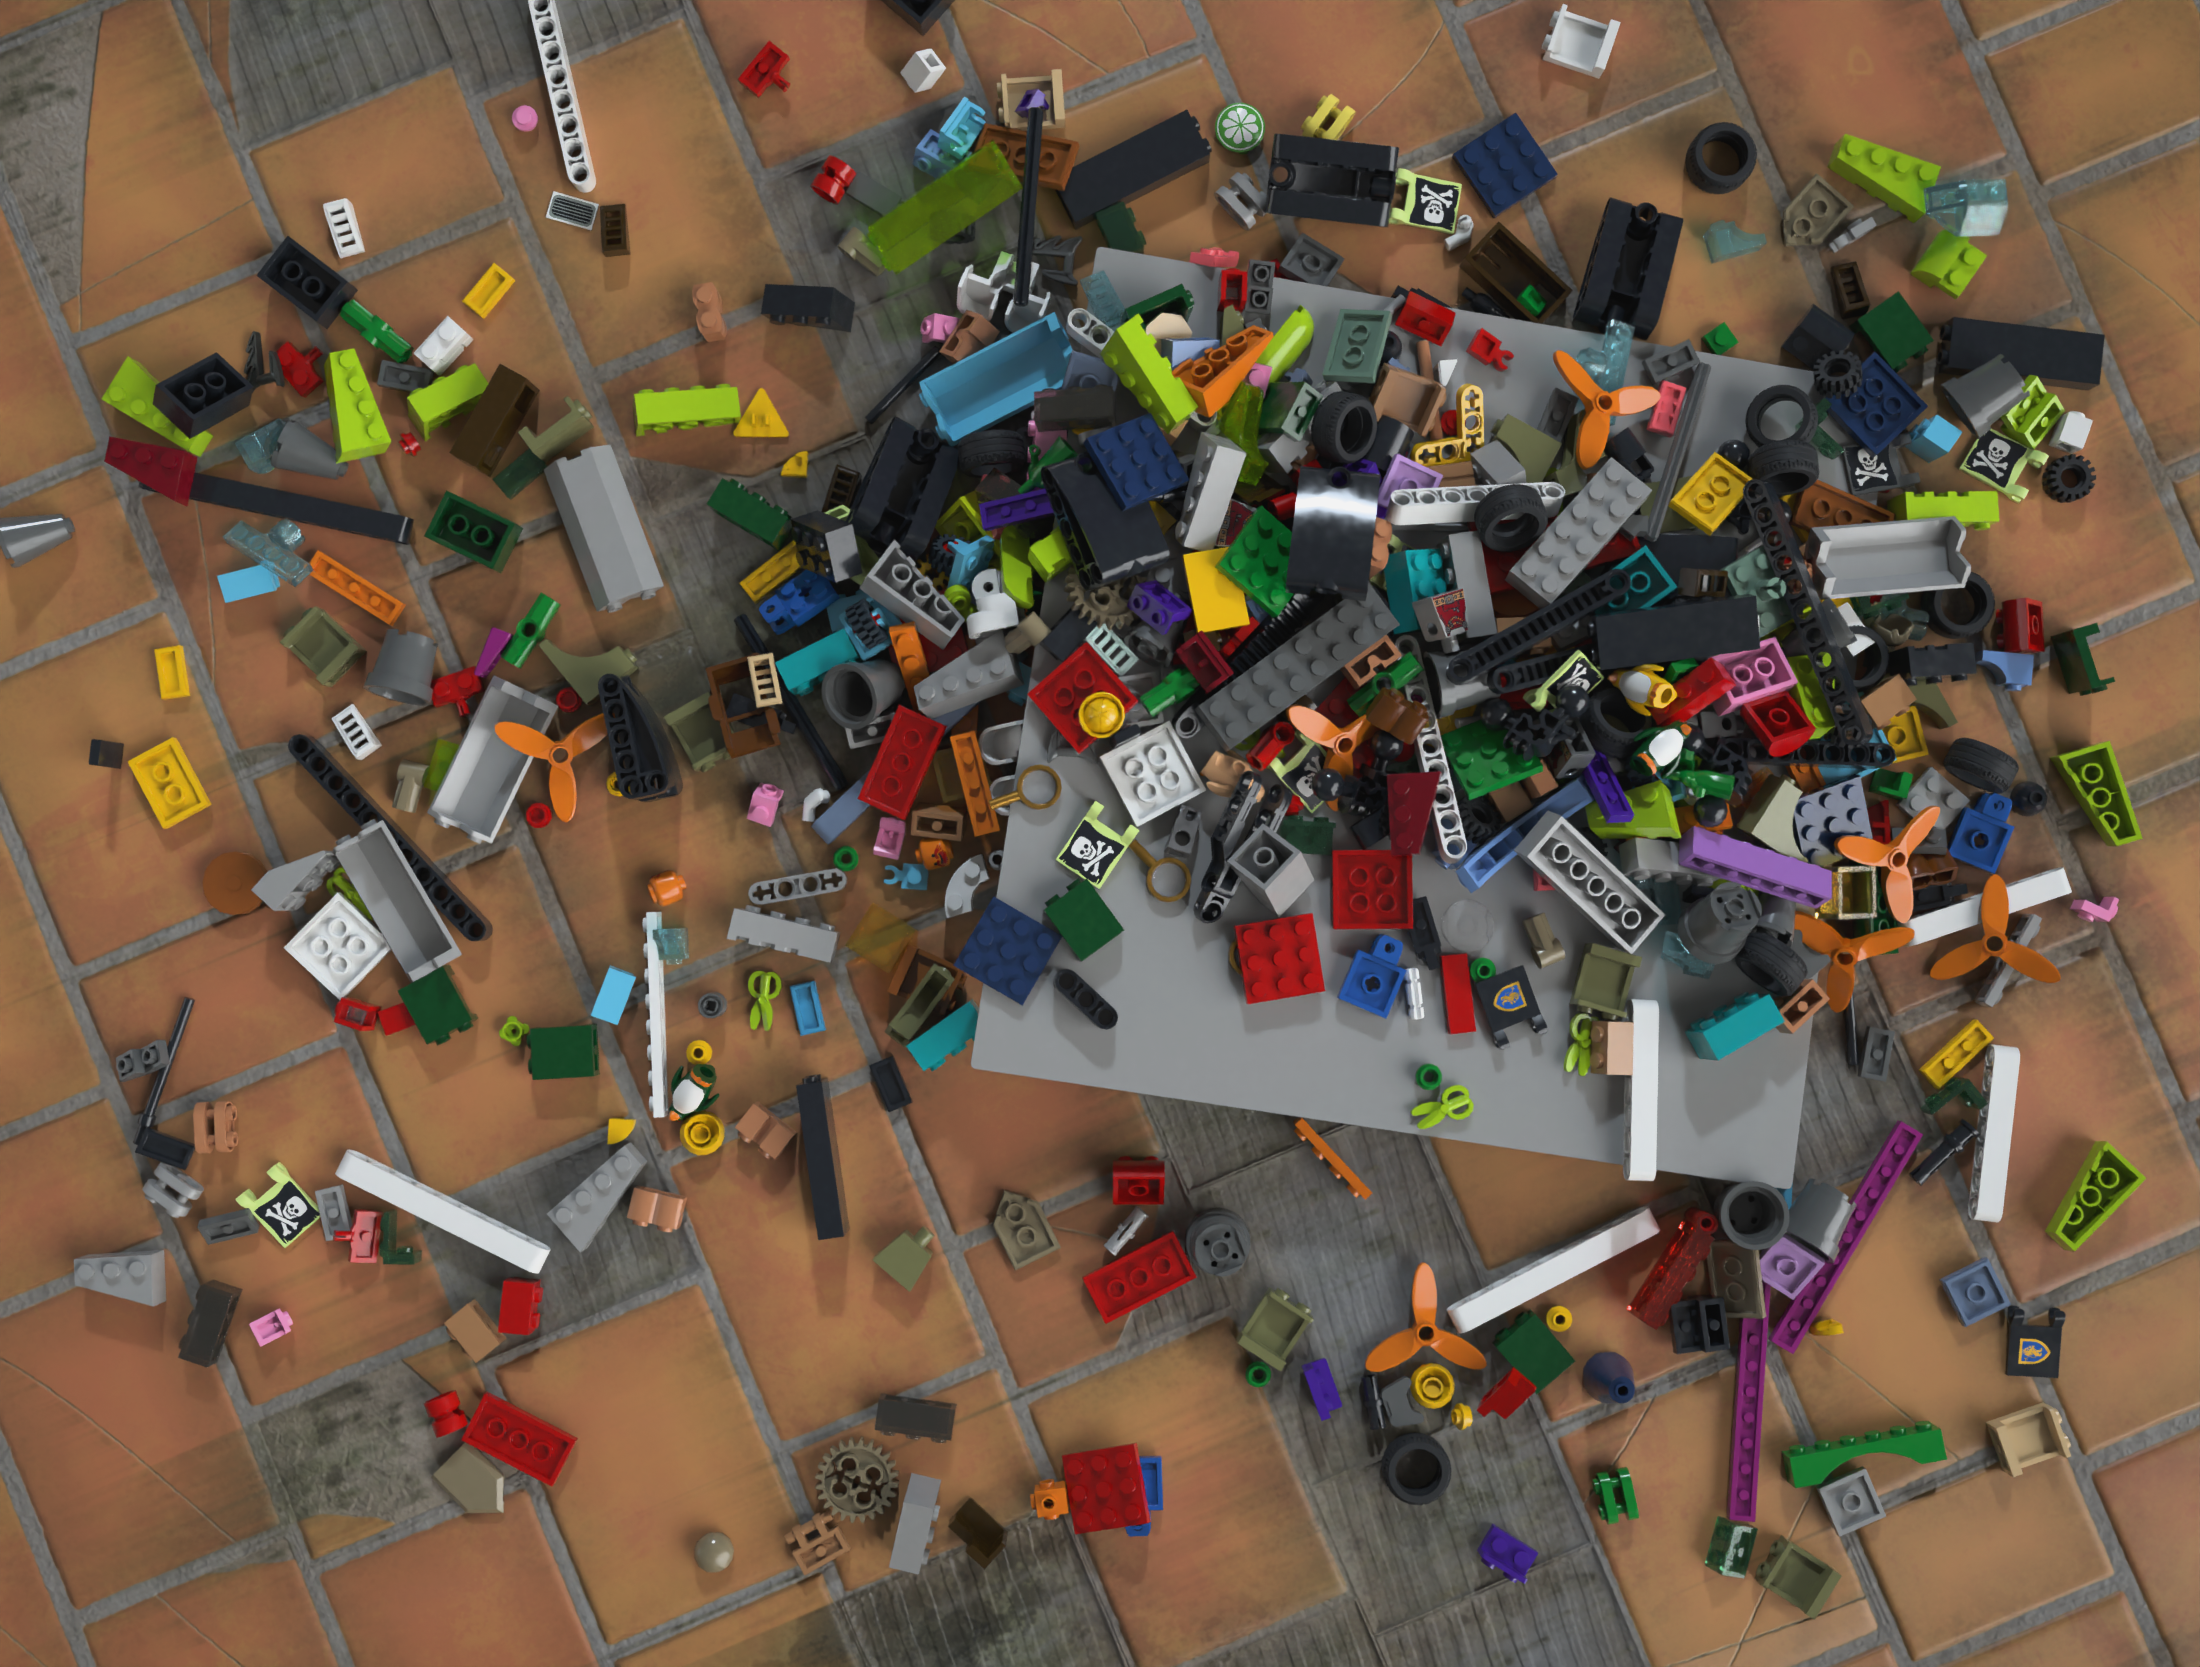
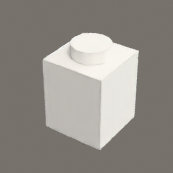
M932 49L915 52L900 73L908 86L916 93L931 89L946 67Z
M2070 411L2062 415L2056 422L2048 445L2070 454L2083 449L2093 420L2085 418L2083 413L2077 411Z

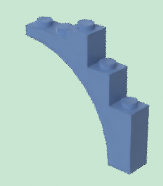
M1583 773L1536 802L1529 811L1505 825L1494 837L1473 849L1465 858V862L1455 871L1460 883L1467 887L1471 893L1479 889L1494 873L1517 855L1514 849L1548 810L1566 819L1592 802L1595 798Z

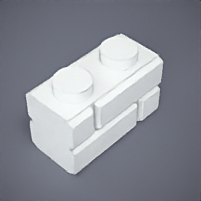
M447 316L417 348L414 354L431 370L441 376L464 351V347H467L474 339Z

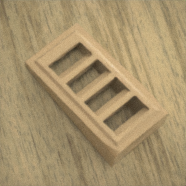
M773 653L747 657L757 708L782 704ZM770 664L769 669L755 671L757 666ZM772 674V678L757 680L756 677ZM774 684L772 688L761 690L758 688L759 685ZM774 692L776 694L774 698L760 699V695Z

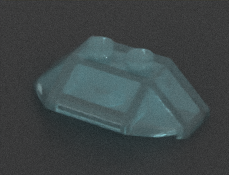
M2006 179L1962 180L1924 188L1926 215L1932 219L1935 218L1942 227L1954 236H1996L2000 234L2009 213Z

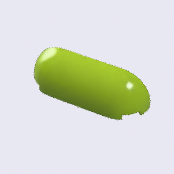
M1302 305L1291 314L1256 361V363L1272 367L1268 386L1270 383L1279 382L1285 372L1290 369L1313 338L1314 322L1310 313Z
M1016 524L1007 526L1000 537L1001 584L1003 593H1006L1015 601L1016 607L1030 609L1034 603L1031 563L1027 558L1030 548L1029 526Z

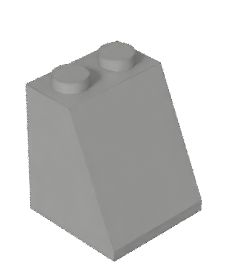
M1263 823L1227 860L1228 864L1257 900L1277 917H1280L1314 881L1301 851Z

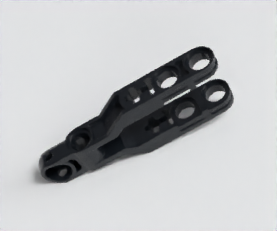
M1246 771L1241 775L1211 836L1212 860L1202 879V890L1193 908L1196 918L1203 923H1213L1222 917L1230 899L1234 896L1241 882L1240 877L1231 868L1227 860L1231 857V853L1246 824L1244 821L1253 803L1256 804L1258 800L1256 797L1262 785L1261 775L1252 771ZM1253 779L1252 786L1250 787V789H1248L1249 784ZM1275 784L1269 789L1243 844L1262 823H1266L1269 816L1270 821L1267 827L1275 833L1277 832L1292 800V791L1289 788ZM1282 792L1281 799L1277 802V798ZM1242 803L1241 808H1240L1239 812L1237 813V809H1238L1239 805Z

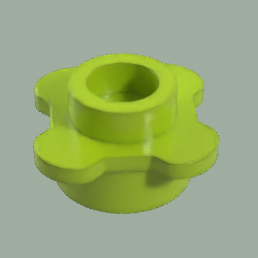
M510 1016L507 1018V1023L500 1029L499 1036L511 1042L513 1046H519L522 1044L523 1036L529 1033L530 1027L528 1024L519 1022L517 1017Z

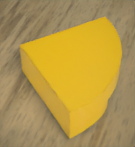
M808 451L799 452L791 457L784 464L781 476L807 478Z
M609 1118L607 1144H615L627 1138L635 1127L636 1119Z
M1834 1319L1811 1323L1809 1327L1812 1335L1826 1336L1844 1333L1842 1324Z

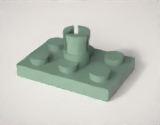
M1340 309L1322 373L1325 381L1375 383L1392 320L1390 311Z
M1764 545L1757 547L1721 569L1728 571L1727 587L1732 596L1744 594L1756 596L1760 638L1793 619L1784 597L1786 592L1785 582L1783 580L1779 581L1780 578L1776 577Z

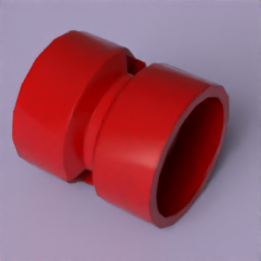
M829 155L821 167L823 173L816 175L810 187L826 201L838 205L845 194L844 187L850 186L856 176V172L842 160Z
M456 1390L446 1392L423 1403L428 1417L434 1419L431 1425L436 1438L455 1432L468 1425L464 1410L458 1409L461 1402Z

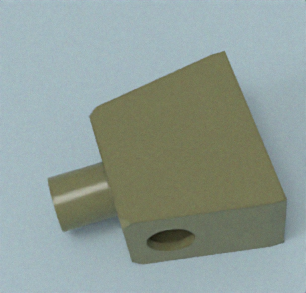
M922 1226L915 1236L908 1230H904L880 1250L873 1258V1261L910 1292L933 1254L926 1245L935 1235L925 1226Z

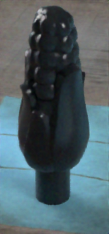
M1466 287L1461 294L1471 302L1470 307L1476 313L1510 318L1503 312L1504 310L1484 293L1476 294Z

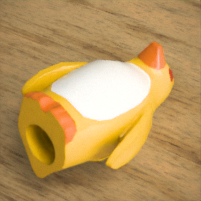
M1644 664L1631 669L1616 668L1608 676V680L1612 685L1622 691L1631 709L1645 716L1651 715L1645 706L1664 708L1677 697V692L1673 686L1653 672L1664 670L1663 667L1658 665Z

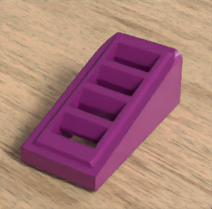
M494 627L491 628L474 671L475 675L487 678L502 658L500 656L514 636L513 634Z

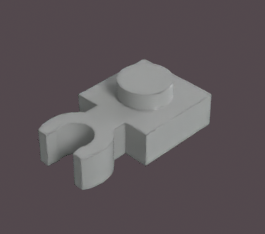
M1872 217L1864 222L1860 218L1847 227L1849 230L1847 233L1833 240L1828 246L1835 253L1866 235L1877 225Z

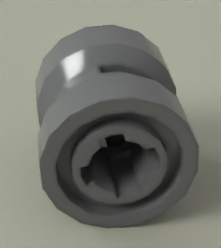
M718 992L707 993L698 1002V1010L706 1018L719 1017L727 1009L726 998Z

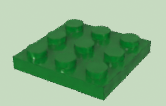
M1261 505L1256 508L1215 568L1275 618L1279 616L1293 596V593H1285L1292 532Z
M1481 720L1441 735L1446 759L1469 800L1543 772V765L1540 759L1533 756L1530 760L1525 761L1523 754H1513L1512 747L1505 749L1503 747V740L1508 730L1496 732L1489 730L1483 725Z

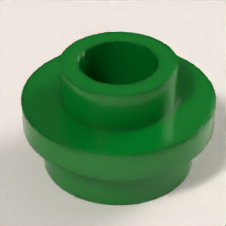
M842 846L835 851L833 862L839 870L851 871L857 866L859 856L854 848ZM844 854H849L851 857V861L847 864L842 862Z
M1478 958L1470 965L1469 973L1475 982H1479L1495 976L1496 967L1490 959ZM1482 966L1487 968L1485 976H1482L1479 972Z
M1423 1064L1417 1069L1415 1079L1422 1089L1433 1090L1440 1085L1442 1073L1433 1064ZM1426 1072L1432 1074V1079L1429 1082H1426L1424 1079Z
M1254 1361L1247 1366L1245 1376L1248 1383L1253 1387H1263L1270 1381L1271 1371L1266 1363ZM1257 1369L1263 1372L1259 1378L1253 1376L1254 1371Z

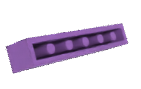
M1693 826L1679 838V865L1815 909L1832 899V871L1821 868L1818 865L1808 864L1794 857L1775 853L1773 850L1753 846L1751 843L1741 842L1729 838L1727 835L1708 831L1702 827Z

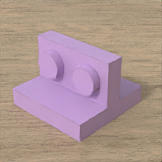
M1394 454L1379 489L1378 505L1387 509L1390 496L1395 490L1438 488L1443 475L1402 455Z
M1784 1234L1773 1246L1762 1249V1253L1759 1255L1762 1280L1792 1300L1825 1265L1824 1258L1787 1234Z

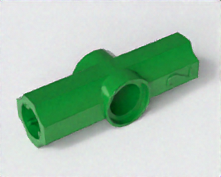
M354 299L346 302L341 308L340 316L353 328H356L361 332L360 335L377 349H382L396 362L402 364L407 362L412 356L414 348L401 336H398L393 332L394 329L377 315H372Z
M541 592L526 617L518 622L516 633L500 657L521 669L536 644L544 638L545 630L561 604ZM534 624L536 627L535 634L528 637L526 629Z
M1409 652L1384 672L1376 674L1371 682L1348 698L1347 702L1360 718L1366 714V710L1381 691L1379 684L1383 679L1389 678L1391 680V688L1399 690L1422 673L1424 669L1414 655Z
M1187 667L1184 669L1180 668L1166 676L1161 684L1143 694L1139 699L1147 713L1154 717L1175 702L1178 704L1189 698L1200 685Z

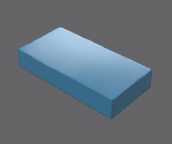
M816 981L789 986L800 1036L825 1031L826 1026Z

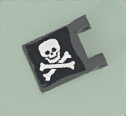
M1910 433L1897 435L1874 458L1859 444L1840 447L1851 495L1858 496L1895 488H1907L1920 483L1918 472L1904 476L1901 475L1896 449L1903 448L1906 444L1912 443Z

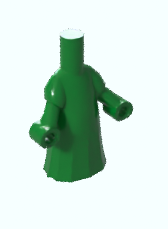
M1058 436L1054 444L1040 460L1038 458L1041 454L1040 447L1034 444L1029 447L1031 464H1029L1028 468L1029 480L1018 489V492L1024 494L1031 492L1035 487L1044 488L1041 479L1042 467L1078 456L1076 451L1063 437Z
M1674 770L1665 777L1666 779L1680 781L1692 789L1696 797H1704L1705 794L1728 801L1731 799L1735 776L1708 770Z

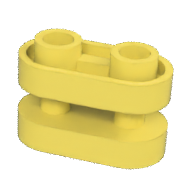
M1332 94L1328 97L1324 95L1316 106L1318 111L1313 117L1309 115L1302 124V136L1313 138L1316 136L1322 139L1338 140L1352 121L1356 111L1348 105L1341 111L1337 108L1340 101ZM1331 116L1336 120L1329 130L1326 131L1322 127Z

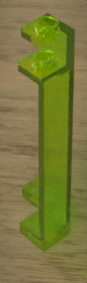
M992 139L870 223L867 236L875 247L878 246L883 255L881 261L889 272L893 270L897 275L1023 189V186L1000 148Z

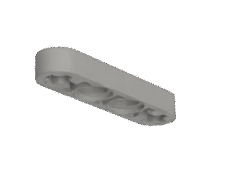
M828 869L754 883L749 889L748 896L753 903L764 905L843 890L847 885L848 878L846 873L839 869ZM833 873L842 877V881L838 883L839 887L829 883L825 884L827 889L822 890L823 882L820 875L824 874V879L833 878ZM809 877L815 878L818 883L817 889L813 892H808L804 888V881ZM782 882H789L792 885L793 891L789 896H782L780 894L779 886ZM774 883L773 891L777 897L776 899H772L773 894L764 895L762 901H760L759 897L754 896V892L758 891L759 886H761L762 890L772 889L770 884Z

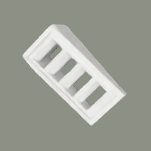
M346 198L323 204L325 216L339 257L345 258L365 252L353 204ZM348 220L349 222L339 226L337 224L338 222ZM352 231L351 234L340 236V233ZM355 240L356 244L343 247V243Z
M351 704L331 718L356 759L362 760L382 746L354 704ZM352 713L354 718L343 724L341 720ZM357 722L359 726L348 732L347 728ZM362 730L363 734L354 740L352 736ZM367 738L368 742L359 748L357 744Z

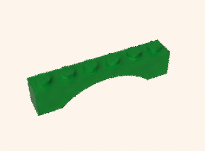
M1919 1421L1912 1427L1893 1426L1889 1428L1890 1431L1881 1433L1880 1431L1873 1430L1865 1432V1436L1860 1437L1853 1435L1842 1436L1839 1438V1441L1819 1440L1814 1442V1445L1807 1447L1804 1445H1793L1789 1447V1450L1781 1451L1787 1482L1794 1488L1821 1484L1828 1474L1840 1464L1868 1453L1884 1452L1899 1454L1911 1458L1920 1464L1947 1460L1942 1431L1930 1421Z

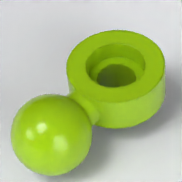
M953 585L945 591L944 596L965 619V623L969 615L978 612L977 606L971 603L967 587Z

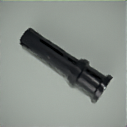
M1961 1119L1959 1121L1960 1125L1954 1131L1943 1136V1142L1909 1173L1910 1177L1920 1186L1955 1153H1962L1964 1151L1963 1147L1971 1139L1980 1136L1978 1131L1966 1120Z

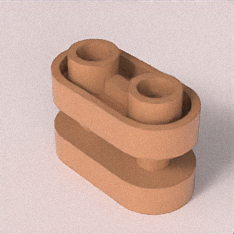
M218 1101L214 1109L210 1102H197L195 1104L193 1122L194 1143L197 1153H211L214 1145H216L218 1152H231L234 1146H237L238 1133L235 1131L234 1121L237 1118V1108L233 1106L231 1101Z

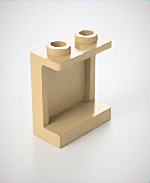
M1051 70L1052 76L1007 78L1006 74H1001L1002 82L997 83L998 99L1003 98V107L999 108V122L1005 123L1007 128L1027 131L1028 118L1020 117L1015 110L1027 90L1039 89L1045 94L1044 99L1049 104L1048 110H1042V129L1065 128L1062 70Z
M2042 1402L1986 1422L2004 1472L2012 1477L2023 1474L2021 1468L2059 1455L2065 1458L2071 1457L2069 1451L2071 1444L2067 1435L2062 1431L2060 1426L2062 1418L2056 1408Z

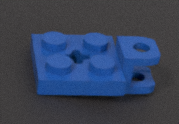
M805 570L775 591L777 595L765 601L759 607V611L766 622L770 624L773 631L779 635L795 625L799 627L840 599L828 579ZM775 607L771 613H768L770 608ZM780 620H784L781 625H777Z
M1983 793L1978 798L1974 810L1966 807L1963 808L1947 846L1954 859L1995 874L2014 830V826L2004 823L2012 808L2011 799L1997 793ZM1980 833L1982 834L1981 839L1985 842L1984 845L1976 847L1973 840Z
M1379 934L1373 940L1368 953L1357 949L1337 998L1387 1019L1407 971L1396 966L1403 950V943L1387 935ZM1388 943L1390 949L1386 952L1384 947ZM1374 976L1378 987L1368 991L1365 981L1366 979L1370 980Z
M1139 1456L1151 1521L1150 1510H1163L1162 1457ZM1151 1522L1127 1526L1125 1529L1130 1537L1148 1536Z

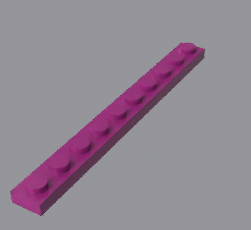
M1897 1120L1849 1201V1204L1855 1202L1857 1206L1838 1244L1840 1250L1834 1263L1825 1262V1265L1795 1299H1791L1768 1339L1794 1354L1922 1138V1133Z
M1763 1280L1766 1317L1763 1319L1740 1318L1727 1504V1518L1736 1521L1755 1522L1771 1288V1285Z

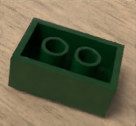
M722 478L707 505L717 515L780 551L791 534L792 524L790 519L792 517L778 505H775L773 508L770 507V503L766 501L767 499L753 491L750 495L749 491L744 488L745 486L731 478L729 482Z
M446 490L424 537L498 573H502L523 528Z

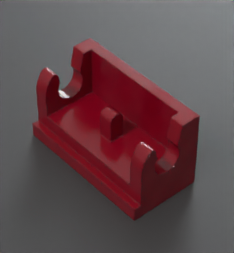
M1202 630L1175 651L1206 694L1234 674Z

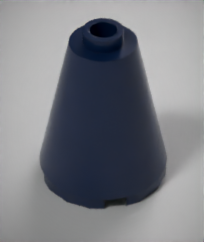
M1600 1352L1588 1359L1583 1368V1384L1592 1398L1602 1403H1626L1633 1398L1635 1394L1634 1373L1630 1363L1623 1356L1616 1352Z

